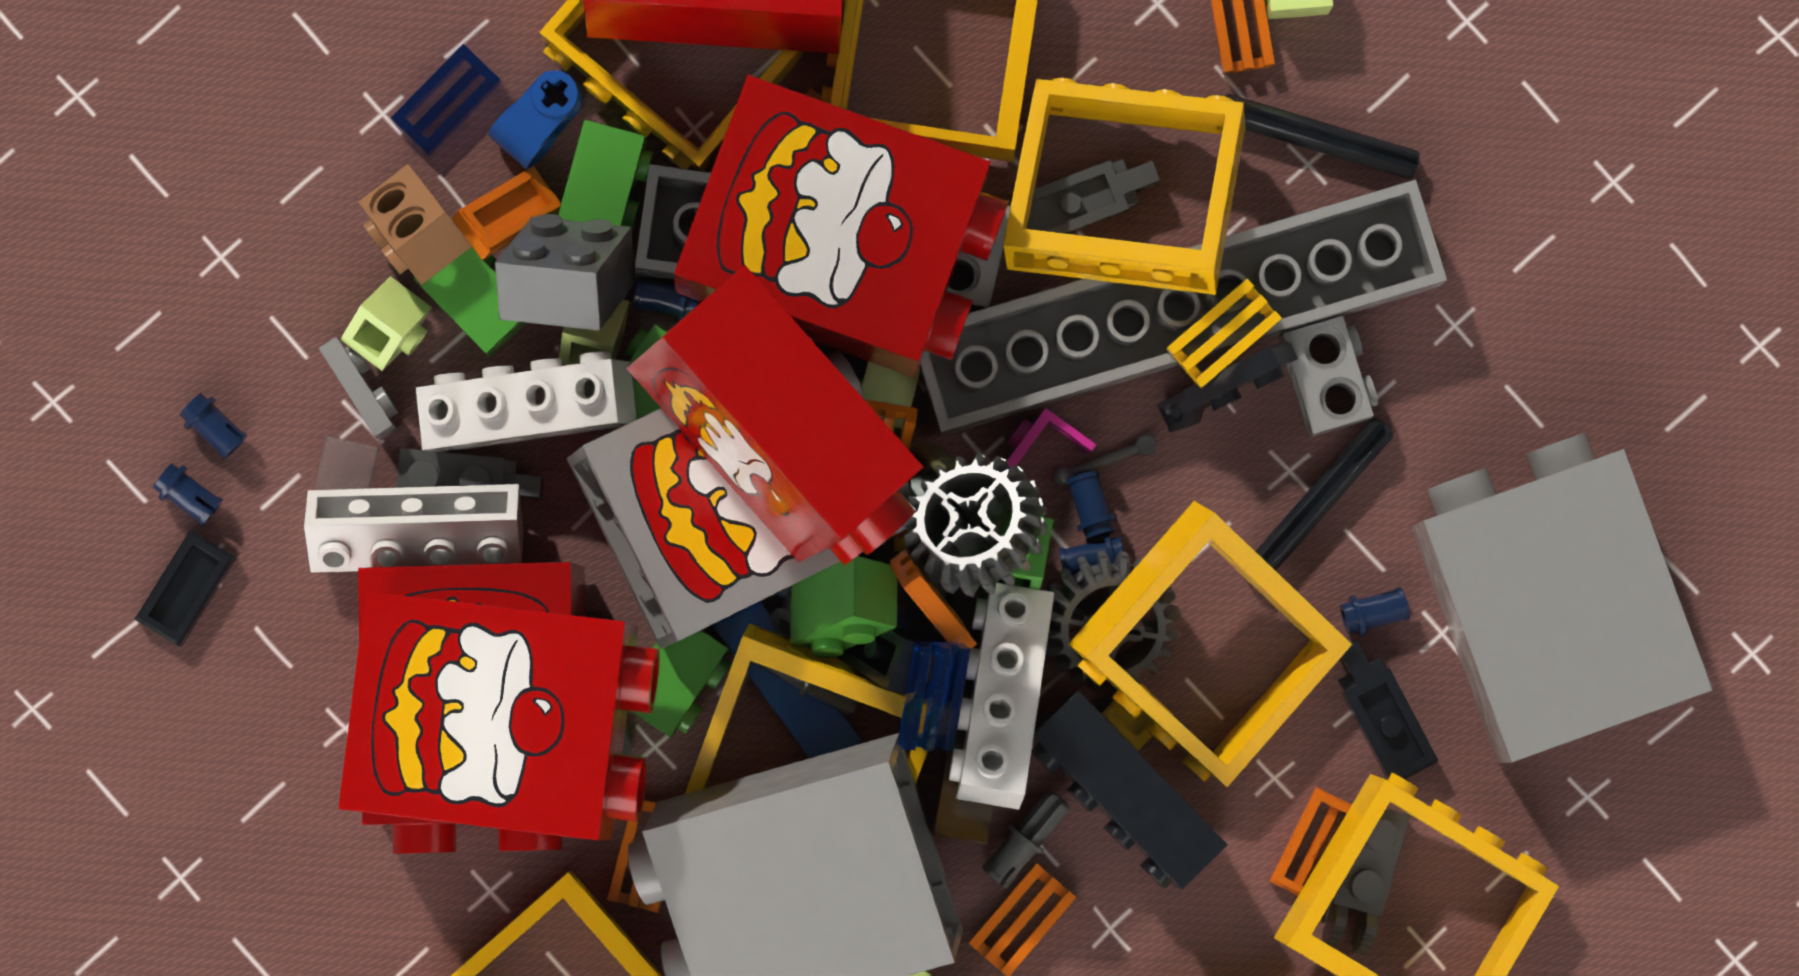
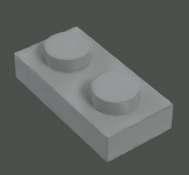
M337 337L319 347V350L373 435L381 441L398 430L391 417L399 413L394 403L382 386L373 391L363 373L371 369L366 359L351 347H345L344 343Z

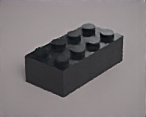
M1079 691L1073 693L1034 731L1033 741L1036 745L1032 748L1031 754L1051 774H1054L1059 768L1073 782L1066 790L1088 812H1091L1097 806L1110 820L1103 828L1123 849L1129 850L1134 845L1147 858L1140 866L1161 888L1166 889L1172 884L1175 888L1182 890L1228 845Z

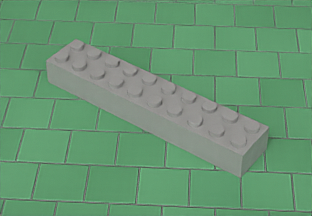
M1412 180L1226 236L1216 295L1082 279L969 313L953 359L949 360L925 351L919 366L940 437L1179 366L1178 362L1166 348L1247 278L1254 285L1253 288L1268 301L1267 304L1273 311H1276L1282 318L1256 342L1440 287L1447 281V277L1417 181ZM1202 244L1189 247V249L1201 250ZM1245 296L1242 297L1185 346L1182 351L1189 357L1251 302ZM1258 311L1206 357L1230 350L1265 318Z

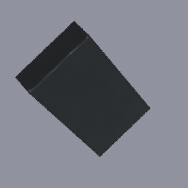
M189 530L135 617V620L175 645L182 647L237 558L196 532Z

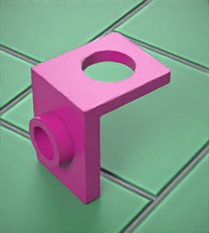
M1045 408L1034 424L1024 419L1007 443L1015 450L1006 462L1010 468L1014 465L1018 466L1047 425L1089 455L1095 449L1096 444Z

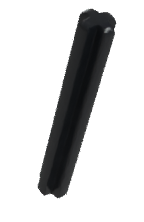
M1225 94V97L1235 102H1244L1245 130L1407 179L1412 178L1417 170L1420 153L1417 150L1239 96Z
M1378 418L1371 419L1255 552L1276 571L1389 443L1394 435L1392 430Z

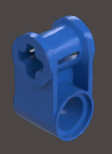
M552 70L544 72L516 102L501 114L490 128L488 136L524 169L531 168L548 152L558 135L578 115L583 105L581 88L571 76L563 71ZM567 85L568 87L565 89L564 94L569 100L566 105L561 107L559 104L554 103L548 108L547 106L551 101V98L546 94L548 89L554 86L556 89L561 90Z

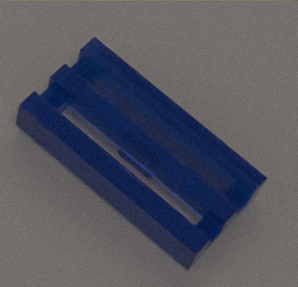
M462 44L405 102L391 119L430 156L502 81L467 46ZM467 61L472 67L415 125L411 124L408 119ZM481 75L485 80L427 139L423 133Z
M915 642L898 745L903 749L915 750L916 747H921L925 751H934L935 747H939L943 751L954 750L971 648L965 644ZM931 655H936L932 680L927 687L925 699L927 710L923 733L921 734L918 731Z

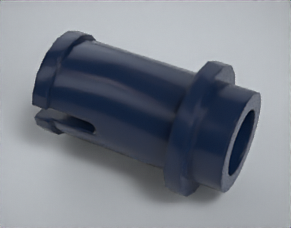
M646 277L639 278L634 295V309H644L676 316L679 321L701 303V301L676 293L675 284L649 280Z
M199 393L179 414L186 421L183 427L187 430L193 428L225 460L244 442L248 435L242 432L214 405L216 399L213 396L207 399L202 393Z
M171 463L153 486V489L160 493L158 499L164 501L167 498L197 520L201 526H204L210 520V515L219 508L223 499L215 496L186 474L188 468L184 465L178 468Z
M1097 470L1082 473L1066 480L1081 523L1076 526L1077 531L1084 533L1086 541L1101 538L1106 534H1112L1116 531L1113 522L1117 521L1116 514H1110Z
M1110 534L1104 535L1105 540L1065 549L1059 548L1062 568L1069 569L1074 575L1081 571L1077 564L1079 556H1084L1090 566L1097 565V554L1100 550L1106 551L1111 564H1114L1119 552L1124 551L1121 536L1110 538Z
M1401 587L1357 599L1355 595L1349 596L1348 602L1340 604V613L1347 634L1357 632L1360 637L1366 635L1367 629L1410 619L1408 602Z

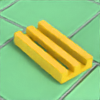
M1248 278L1166 348L1200 389L1282 319L1267 304L1268 301L1253 288L1254 285ZM1245 296L1251 302L1189 357L1182 351L1185 346L1242 297ZM1259 311L1265 320L1207 370L1201 373L1195 365Z

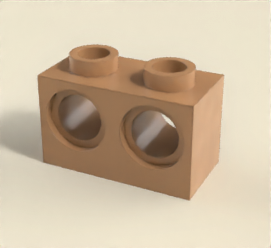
M409 164L358 201L370 217L363 226L381 248V251L399 274L409 269L421 285L472 247Z

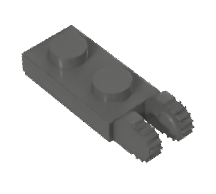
M1386 808L1329 905L1322 932L1324 943L1331 947L1339 945L1348 920V908L1360 911L1352 941L1353 951L1364 956L1370 953L1378 930V916L1382 917L1410 815Z

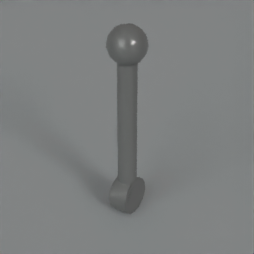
M1144 434L1136 440L1135 444L1070 468L1064 465L1058 466L1053 471V480L1060 486H1067L1066 480L1076 475L1095 470L1138 453L1144 456L1150 455L1156 449V440L1153 436Z

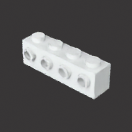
M610 351L580 354V364L563 366L562 359L560 358L530 362L531 371L514 373L513 366L488 367L482 369L483 378L466 380L465 373L434 376V385L416 387L422 450L448 452L623 427L637 420L632 374L626 369L631 363L612 359Z
M519 484L308 490L304 530L311 573L358 571V568L522 563L523 521Z
M996 583L994 595L988 593L986 599H976L972 629L981 630L978 649L971 648L968 651L964 679L973 680L971 699H961L957 720V730L966 731L963 750L954 748L949 773V780L958 782L956 799L1020 809L1026 791L1054 592Z

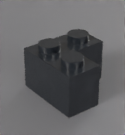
M871 558V560H875V561H879V562H882V563H886V564H890V565H891V563H889V562H885V561H882V560H878V559ZM897 578V627L876 636L875 640L871 643L857 644L844 650L843 655L837 658L887 690L939 703L944 687L952 676L953 663L957 653L931 637L934 629L933 623L905 591ZM941 582L937 585L933 584L945 598L947 591L942 587Z

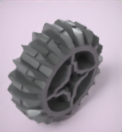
M977 453L970 466L964 458L956 456L955 469L949 472L946 468L937 465L936 472L939 478L933 483L929 480L920 479V487L925 494L923 496L909 497L910 504L917 510L904 524L909 531L904 536V541L907 548L912 552V562L924 571L923 574L930 583L937 585L941 582L945 591L952 594L961 587L966 595L973 598L979 585H982L987 593L994 595L996 581L1002 578L1007 584L1014 586L1015 578L1012 572L1017 568L1031 572V563L1026 556L1028 554H1042V545L1037 537L1048 534L1047 524L1042 519L1047 514V509L1042 499L1038 498L1040 491L1034 481L1027 479L1026 474L1020 467L1014 465L1010 468L1006 460L999 456L989 463L984 455ZM1012 506V520L1006 534L1003 536L1000 533L1001 526L1008 518L1007 510ZM948 514L950 522L942 533L945 538L939 544L941 525ZM963 518L968 520L973 525L979 522L981 526H985L988 532L984 531L978 525L975 528H971L969 524L967 526Z
M1100 550L1097 554V565L1090 566L1084 556H1079L1077 564L1081 571L1074 575L1069 569L1061 568L1059 574L1065 585L1062 587L1057 584H1048L1046 591L1054 592L1053 600L1055 602H1053L1046 655L1057 656L1054 665L1058 672L1063 673L1071 669L1070 678L1073 683L1079 685L1088 676L1078 667L1083 658L1068 645L1070 642L1069 624L1079 625L1082 629L1143 558H1139L1130 566L1128 553L1120 551L1116 556L1114 564H1111L1106 551ZM1171 586L1152 605L1150 617H1142L1109 654V657L1139 685L1142 683V678L1139 674V671L1146 668L1149 673L1158 675L1160 669L1154 660L1156 656L1171 658L1173 652L1164 641L1177 640L1180 636L1178 628L1171 624L1181 618V611L1178 606L1171 604L1177 597ZM1104 587L1097 599L1091 602H1081L1089 593ZM1138 641L1128 650L1116 654L1118 648L1123 643ZM1089 678V684L1092 690L1098 692L1102 688L1104 682L1101 686H1099ZM1111 685L1112 689L1114 691H1117V689Z

